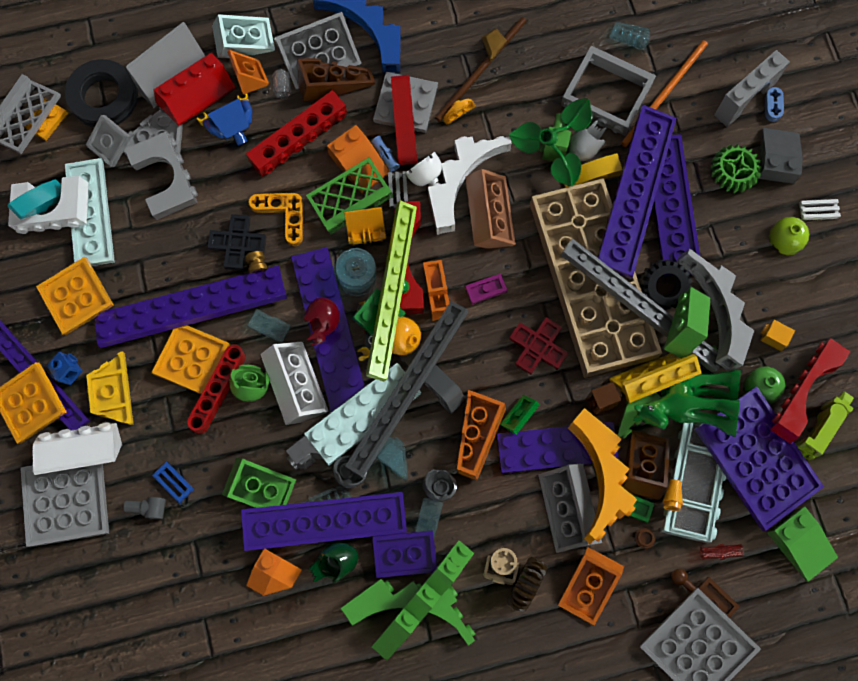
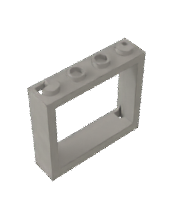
M591 46L562 98L561 106L566 107L578 100V98L571 95L589 62L643 87L626 121L591 105L592 121L598 120L597 124L599 126L607 127L614 133L626 136L653 85L656 75Z

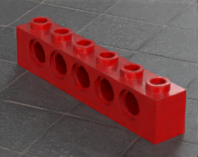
M333 90L247 152L248 161L262 177L265 174H270L277 165L286 162L292 154L301 151L304 145L308 142H313L323 131H328L335 122L343 120L347 114L345 103ZM297 133H302L300 136H295ZM282 144H288L285 147H280ZM273 154L272 157L266 158L267 155Z

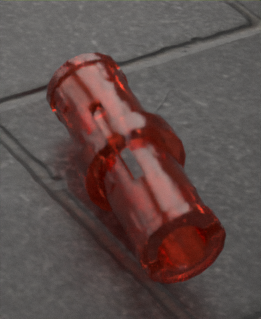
M718 544V546L700 547V553H703L700 556L702 560L714 558L725 560L728 557H743L744 551H739L743 549L742 544L726 546Z

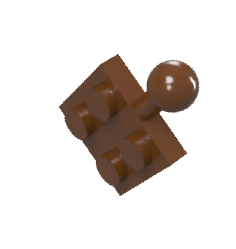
M675 569L672 572L671 579L675 584L683 585L690 593L694 591L696 587L688 580L685 570ZM707 577L699 585L698 588L729 618L740 607L710 577Z

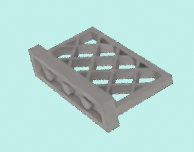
M22 74L0 105V138L4 132H8V137L0 139V144L22 154L61 97L60 93L38 84ZM34 88H37L39 93L30 96ZM53 95L50 101L44 102L43 97ZM40 98L41 104L32 106L31 101ZM28 102L29 108L20 110L23 104ZM42 109V113L34 117L33 111ZM30 113L31 118L22 121L21 115ZM18 117V123L10 125L12 120ZM32 123L31 129L24 132L23 126ZM20 127L21 133L12 136L11 130ZM22 138L21 144L18 147L14 146L13 141Z

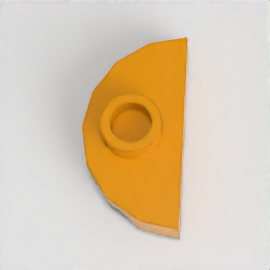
M469 98L454 102L451 106L452 108L445 114L443 121L446 125L450 124L475 108V103Z

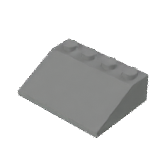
M342 12L274 38L295 89L299 88L298 59L317 58L321 59L323 63L331 64V62H337V65L344 67L362 64Z
M182 22L129 63L126 69L139 93L155 108L157 104L155 103L153 89L204 58L205 55L187 25Z

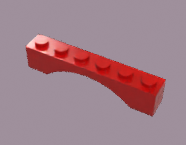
M405 201L417 207L412 233L413 238L415 232L421 226L420 201ZM407 262L404 280L409 283V290L406 294H402L400 308L406 314H424L423 289L412 276Z
M831 338L826 343L821 342L815 350L817 352L816 356L813 355L807 363L808 369L803 370L798 377L800 382L791 388L789 393L792 395L790 398L787 397L780 407L783 408L781 413L778 412L772 419L774 424L770 430L790 444L800 437L808 423L806 400L812 383L816 378L834 373L843 365L851 352Z

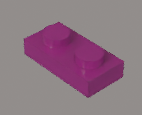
M501 273L465 286L472 305L507 293Z

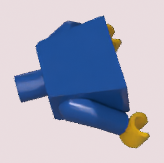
M246 93L245 98L241 99L237 95V100L209 113L208 116L204 112L205 117L203 119L197 117V120L209 133L226 140L234 137L237 145L240 146L248 142L243 132L248 130L249 125L252 123L253 110Z

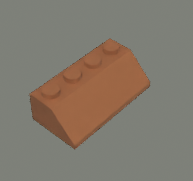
M484 169L466 176L474 246L490 249L516 245L506 177Z

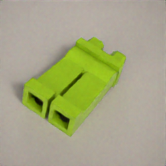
M843 391L839 397L835 396L824 403L820 408L823 411L818 414L817 423L809 435L795 443L807 461L824 453L847 414L852 412L853 407L850 404L854 398Z

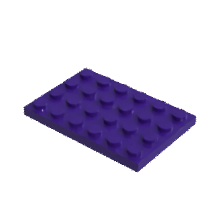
M754 387L736 399L740 400L736 437L729 436L717 427L704 423L696 427L695 431L760 529L766 531L824 488V486L795 442L793 441L790 444L770 430L774 424L772 419L776 414L758 387ZM721 412L716 413V415L726 416Z

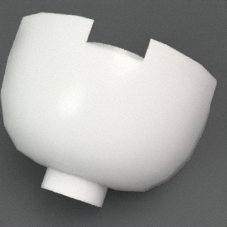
M435 152L431 154L432 158L426 157L411 168V171L408 170L405 173L413 184L417 186L428 184L431 186L439 181L437 177L442 172V163Z

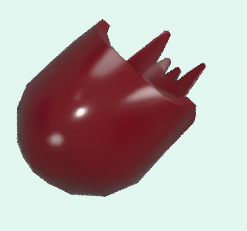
M319 297L314 299L305 311L304 321L310 322L313 332L307 338L308 341H314L311 346L324 342L326 336L335 331L339 324L340 313L338 307L328 298Z

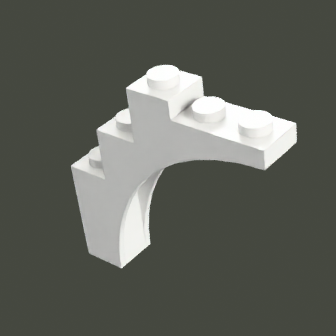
M464 136L455 140L454 149L457 160H447L442 163L441 173L444 184L435 183L428 187V198L437 234L455 231L454 204L465 177L485 160L500 153L510 151L512 144L510 137L500 136L493 140H480L477 143H474L473 137Z

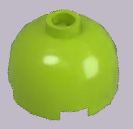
M784 217L771 228L769 239L770 244L774 245L779 250V253L795 255L806 246L810 234L807 225L801 219Z

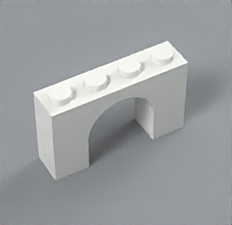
M79 175L63 177L60 201L54 210L44 215L36 214L19 219L9 208L8 226L16 230L17 233L26 234L28 231L43 232L45 229L76 228L79 225L87 224L89 183ZM29 182L11 184L10 202L35 187Z

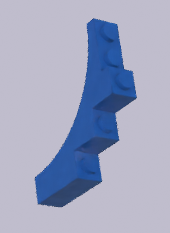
M313 0L314 10H325L334 13L342 12L343 16L359 24L371 36L378 48L382 61V72L400 73L401 28L400 25H384L383 6H367V0Z

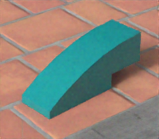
M56 179L41 184L8 203L7 206L19 219L46 212L49 206L59 203L61 184Z

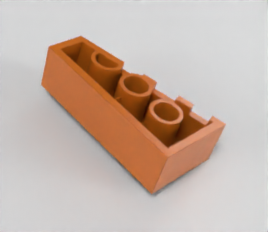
M468 390L457 470L459 474L477 481L505 413L506 406L501 401Z

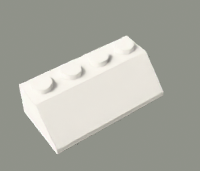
M303 342L273 344L260 354L286 425L301 423L328 412Z
M102 423L95 427L83 426L77 430L70 431V429H64L58 433L50 434L46 432L40 434L33 443L34 475L115 462L122 445L117 423Z

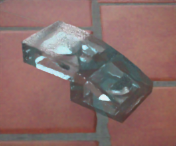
M256 309L247 327L279 342L283 341L291 326Z
M427 498L423 499L415 532L433 530L435 538L443 502Z

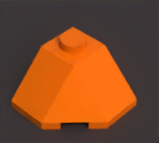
M264 549L252 569L246 586L263 596L293 587L302 569L273 552Z

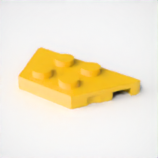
M122 351L109 362L106 361L99 369L93 370L86 375L90 413L134 425L126 357Z

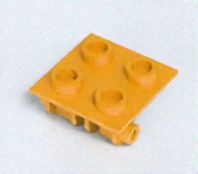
M382 207L344 212L349 244L355 246V244H361L362 242L366 244V241H370V243H372L371 241L383 242L386 239Z

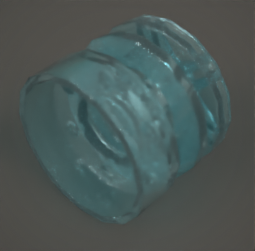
M352 248L344 251L338 257L336 274L341 288L347 294L361 296L369 293L375 287L377 281L376 265L370 253L360 248Z

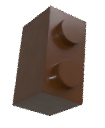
M614 382L591 390L586 401L593 416L615 408L621 401L622 394L619 387H615Z

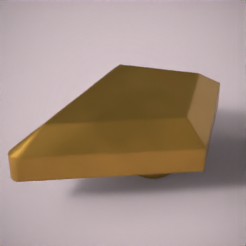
M497 28L482 37L490 61H493L507 43V40Z

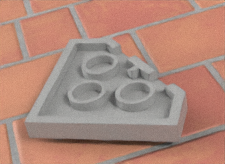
M160 108L153 116L150 115L142 121L136 130L128 133L131 138L125 148L167 132L170 137H174L177 143L175 149L179 153L181 152L183 124L178 126Z

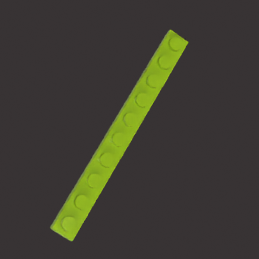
M401 200L396 206L366 376L383 382L388 378L417 210L416 206Z

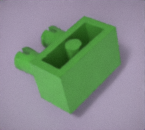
M562 113L556 114L553 127L549 126L550 130L565 126V123L561 120ZM569 130L557 132L558 140L555 146L564 156L566 155L571 135ZM541 144L540 152H543L542 159L554 162L556 159L561 158L551 146Z

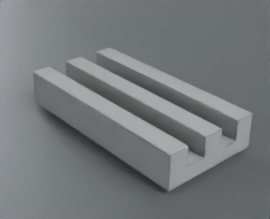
M403 171V173L395 172V174L388 172V183L392 194V179L396 178L397 203L400 201L399 178H403L404 202L408 201L406 171ZM392 197L389 199L390 209H394L397 204H393Z

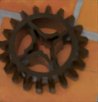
M530 557L526 561L508 597L507 604L520 612H525L528 609L546 574L547 564L534 557Z

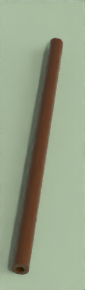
M521 17L505 35L507 43L500 52L527 22L524 17ZM488 56L436 115L435 119L438 122L443 120L445 114L452 108V104L461 99L492 63Z

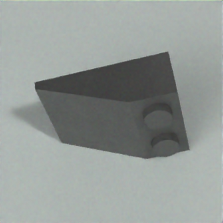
M768 128L762 129L759 160H761L759 166L762 169L759 179L791 184L798 180L802 174L803 161L799 133Z

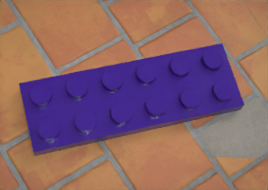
M613 422L603 423L615 433ZM569 426L519 431L517 435L511 432L497 434L501 474L560 468L574 464L590 465L593 462L583 444L568 429ZM617 451L613 456H615L619 460Z

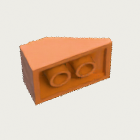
M357 125L327 145L329 156L343 173L369 157L383 179L390 172L371 142ZM367 164L362 167L361 174L370 176L371 166ZM347 176L348 179L353 183V185H355L357 176ZM360 177L357 186L367 188L369 179ZM372 180L371 187L380 181ZM358 190L361 194H363L364 192H366V191Z
M587 547L558 606L595 626L622 576L624 566Z

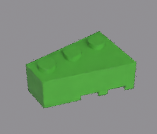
M692 287L686 292L681 293L664 350L682 359L687 357L708 337L710 297Z

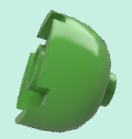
M240 365L239 369L235 370L234 368L232 370L229 386L236 398L246 402H254L266 394L270 378L268 373L264 374L261 372V368L258 366Z
M769 366L758 367L752 370L745 378L744 390L746 393L752 388L758 387L768 404L771 405L784 394L786 387L785 379L775 368Z

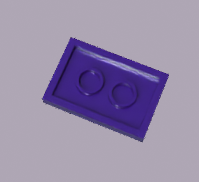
M433 530L373 536L377 578L432 573L437 568Z

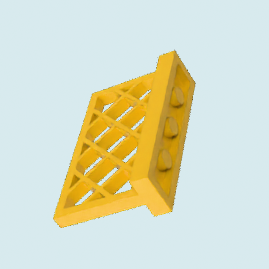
M669 353L613 376L609 380L610 383L614 382L615 387L618 386L620 391L625 394L627 401L632 403L702 374L695 354L681 359Z

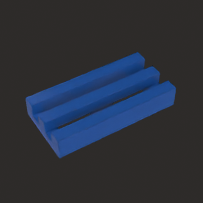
M167 461L152 475L180 504L184 498H187L195 490ZM166 468L187 488L186 491L165 471ZM161 473L182 494L180 497L159 477Z

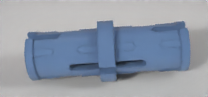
M380 136L375 137L371 144L389 168V171L397 170L400 165L392 155V150L387 148Z

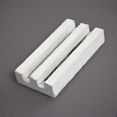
M838 199L801 201L799 203L801 219H839L841 215L838 212L840 210L839 206H837L839 203ZM811 206H828V207H811ZM833 211V213L827 214H805V212Z

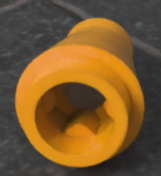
M669 480V485L663 499L666 510L680 511L683 506L681 481Z

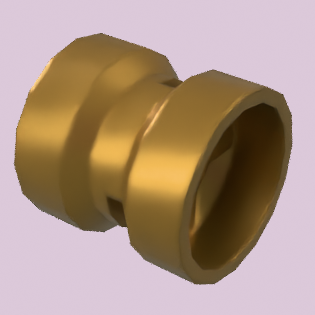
M254 251L245 256L246 262L249 264V274L260 270L262 272L267 270L262 251Z

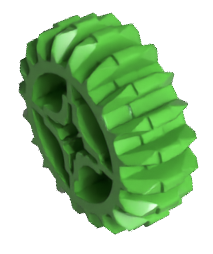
M731 144L727 148L723 147L715 154V158L711 161L710 170L713 171L711 177H717L715 183L720 182V188L723 186L727 187L726 192L730 189L734 193L738 190L741 193L745 189L749 190L752 185L757 183V179L761 176L760 171L762 167L759 166L761 160H756L757 154H751L752 149L745 150V145L742 148L738 144L734 147Z

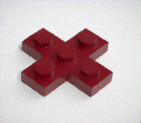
M547 317L536 332L519 322L509 337V340L524 349L515 366L531 375L542 360L558 370L568 355V352L553 343L562 327Z

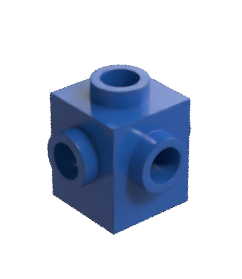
M58 352L47 364V368L51 372L50 375L55 380L69 385L83 372L77 363L76 357L70 353Z

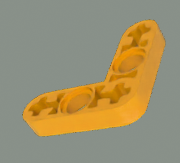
M254 194L250 197V208L256 213L285 212V237L287 243L294 247L302 243L303 201L299 194ZM274 199L281 200V204L278 207H273L271 202ZM294 199H297L296 211L293 210L292 206ZM257 200H260L261 203L256 207L255 203ZM292 216L300 218L296 224L290 223L289 219ZM292 229H295L297 235L295 241H292L291 238L293 236Z

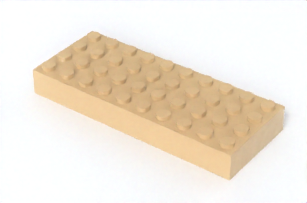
M604 178L532 196L530 207L584 378L658 359L662 351L654 327L560 255L568 242L573 238L593 255L598 256L612 208V202ZM635 272L634 276L631 279L622 276L625 280H627L634 287L641 291Z

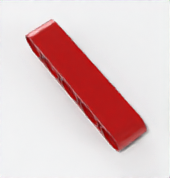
M391 76L398 162L400 166L418 164L410 76Z
M238 345L227 347L188 418L187 425L196 434H203L208 430L230 389L229 380L232 370L234 368L235 370L239 369V366L245 362V354ZM234 352H240L238 358L231 359V355ZM230 369L229 375L222 376L223 370ZM220 385L221 390L218 393H213V388ZM206 403H212L209 410L205 411L203 409ZM197 420H202V425L199 428H194V423Z

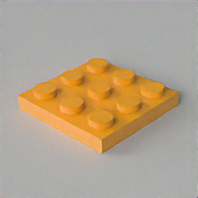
M86 257L81 258L36 286L62 335L71 333L100 313L114 306Z
M188 325L175 328L151 373L202 394L221 357L230 344Z
M35 362L0 387V413L17 444L25 442L67 413L40 363Z

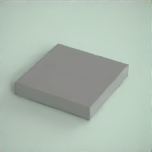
M101 115L86 146L109 166L115 167L131 136L106 115Z

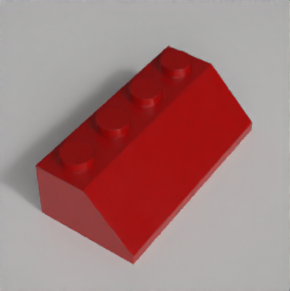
M210 53L153 90L155 103L180 126L235 90V86L224 65Z

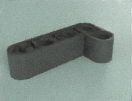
M417 348L408 355H400V361L408 368L420 349ZM435 364L423 384L438 397L442 406L452 414L466 400L458 385Z

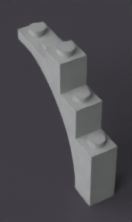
M688 249L677 258L676 263L684 266V269L694 276L706 295L710 297V303L716 315L719 330V348L715 362L727 371L736 370L744 364L754 333L752 328L740 320L745 302L731 293L736 275L722 265L718 268L714 267L694 251Z

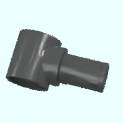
M147 497V500L125 501L124 512L141 513L142 516L149 519H163L166 499Z

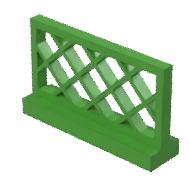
M369 157L306 196L331 235L346 226L344 212L376 208L391 199L393 194ZM367 164L372 168L370 176L361 174L362 167ZM349 175L357 176L355 185L346 184V177ZM360 177L369 179L367 188L357 186ZM372 180L380 181L383 186L378 190L370 189ZM332 185L341 186L339 195L329 193ZM344 187L353 188L351 198L342 196ZM356 189L366 191L365 198L362 200L354 199ZM318 194L325 195L323 205L315 203L312 198ZM328 196L338 198L336 207L326 205ZM341 199L350 201L349 207L345 210L338 208ZM325 208L334 210L333 217L327 221L323 217Z

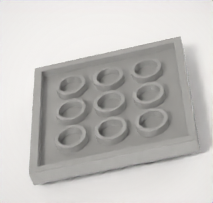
M103 464L34 475L33 465L21 467L26 547L109 534Z
M698 587L640 645V648L674 681H730L761 650Z

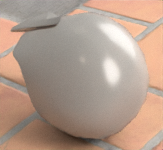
M598 120L587 130L575 131L570 137L568 153H574L579 157L580 161L592 159L605 144V140L599 139L606 130V127L601 131V128L597 130L598 126H595Z

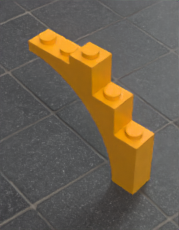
M584 408L568 429L587 450L598 479L599 499L597 512L590 530L584 537V540L591 544L594 540L600 541L606 533L603 529L607 525L611 526L617 518L621 519L625 515L629 517L636 508L633 505L637 499L621 486L628 478L625 474L629 468L613 456L620 448L617 444L621 441V438Z

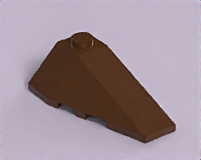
M317 58L297 60L299 90L303 101L320 100L332 90L337 95L375 85L371 69L352 65L347 67L339 66L337 62H331V64L323 63L321 59Z

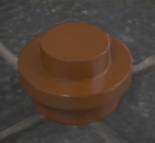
M642 528L636 532L635 542L640 548H650L655 543V535L650 529Z

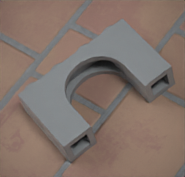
M777 50L774 51L725 95L714 116L728 127L741 115L746 105L759 91L765 94L777 83L790 61Z
M167 132L125 148L130 164L135 170L156 162H166L173 167L174 179L170 187L161 193L145 199L152 216L156 220L198 203L196 199L198 193L195 187L189 183V180H191L190 174L182 166L184 160L180 152H176L175 147H177V143L174 137H170Z

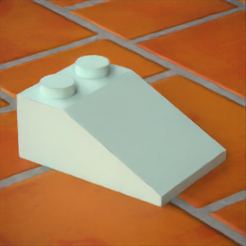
M218 14L212 25L218 58H229L228 50L246 56L275 50L269 18Z

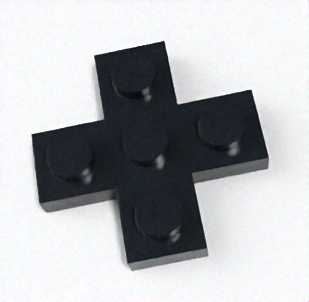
M231 214L229 231L210 230L207 248L214 251H226L225 269L243 271L246 253L262 251L265 254L266 234L249 233L251 218L248 215Z

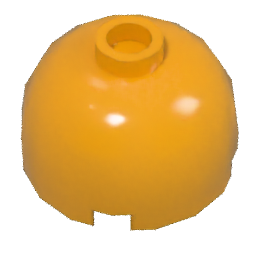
M398 316L392 353L404 356L411 354L418 348L421 341V331L413 320Z

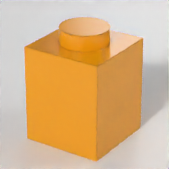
M773 320L770 324L766 323L761 331L763 336L760 341L782 351L788 346L795 330Z

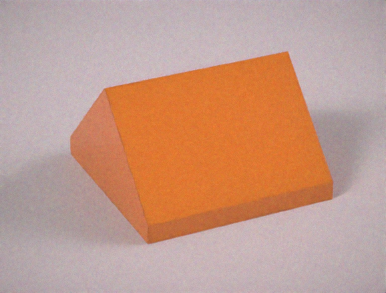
M228 50V56L243 94L268 86L269 82L260 60Z

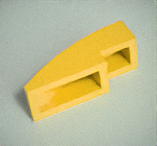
M618 154L605 156L582 164L580 177L573 186L603 178L605 180L620 176L623 169Z

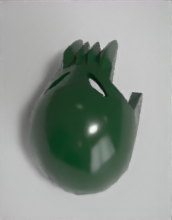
M347 543L328 545L308 569L311 571L310 573H313L312 577L315 576L313 582L328 577L333 579V583H336L355 569L359 555L357 550Z

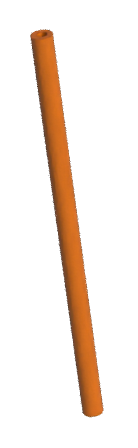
M705 40L698 45L651 104L650 108L657 110L707 47L708 43ZM635 126L621 142L623 147H627L630 144Z

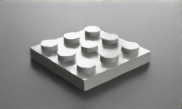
M386 72L373 120L375 123L395 127L391 76H400V74ZM410 77L415 131L426 133L438 82Z

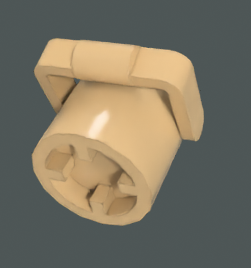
M501 548L496 550L492 556L488 555L483 574L484 577L495 583L513 585L519 568L515 553L508 548ZM489 562H490V567H491V569L493 570L494 573H496V574H494V575H493V574H490V573H487L488 567H489ZM514 571L513 579L505 577V575L511 574Z

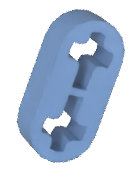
M772 87L764 98L765 117L771 122H777L784 114V96L781 89ZM773 108H775V113H778L777 115H774V112H771Z

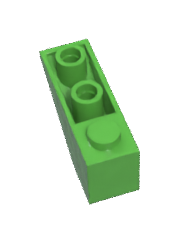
M653 393L632 403H629L626 399L616 434L624 439L632 431L630 427L634 423L638 426L642 422V420L638 422L633 421L638 413L634 409L636 404L649 403L661 397L657 393Z

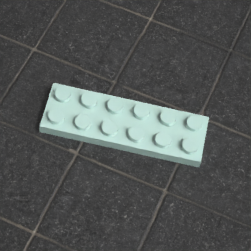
M102 158L65 164L66 177L79 175L89 183L87 224L79 225L76 228L71 227L74 262L86 257L91 266L115 263L104 161Z
M398 363L389 369L386 381L383 382L375 379L304 433L328 466L364 438L405 374V371ZM420 390L418 391L414 399L421 395L422 392Z

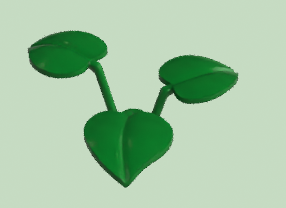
M588 98L578 99L565 107L561 120L568 124L567 126L554 128L553 130L548 128L541 130L538 124L527 122L509 133L512 143L525 153L537 152L540 148V142L551 146L561 157L552 163V176L556 181L569 187L573 186L580 177L581 161L574 153H568L564 156L555 146L558 140L557 132L567 130L570 127L574 131H582L590 125L592 110Z

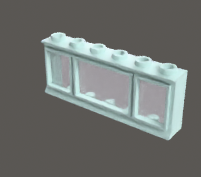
M683 423L682 430L678 434V439H680L679 448L675 451L674 458H677L676 464L671 472L673 479L681 481L683 506L680 511L664 509L663 515L666 518L664 527L660 528V532L703 543H710L716 538L717 534L715 522L720 516L718 505L719 500L721 501L723 498L724 489H722V482L725 481L726 476L695 431V428L702 423Z

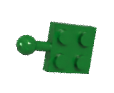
M404 280L402 294H406L409 290V283ZM378 288L370 294L352 317L356 323L372 336L381 294ZM399 308L398 316L402 317L406 313Z

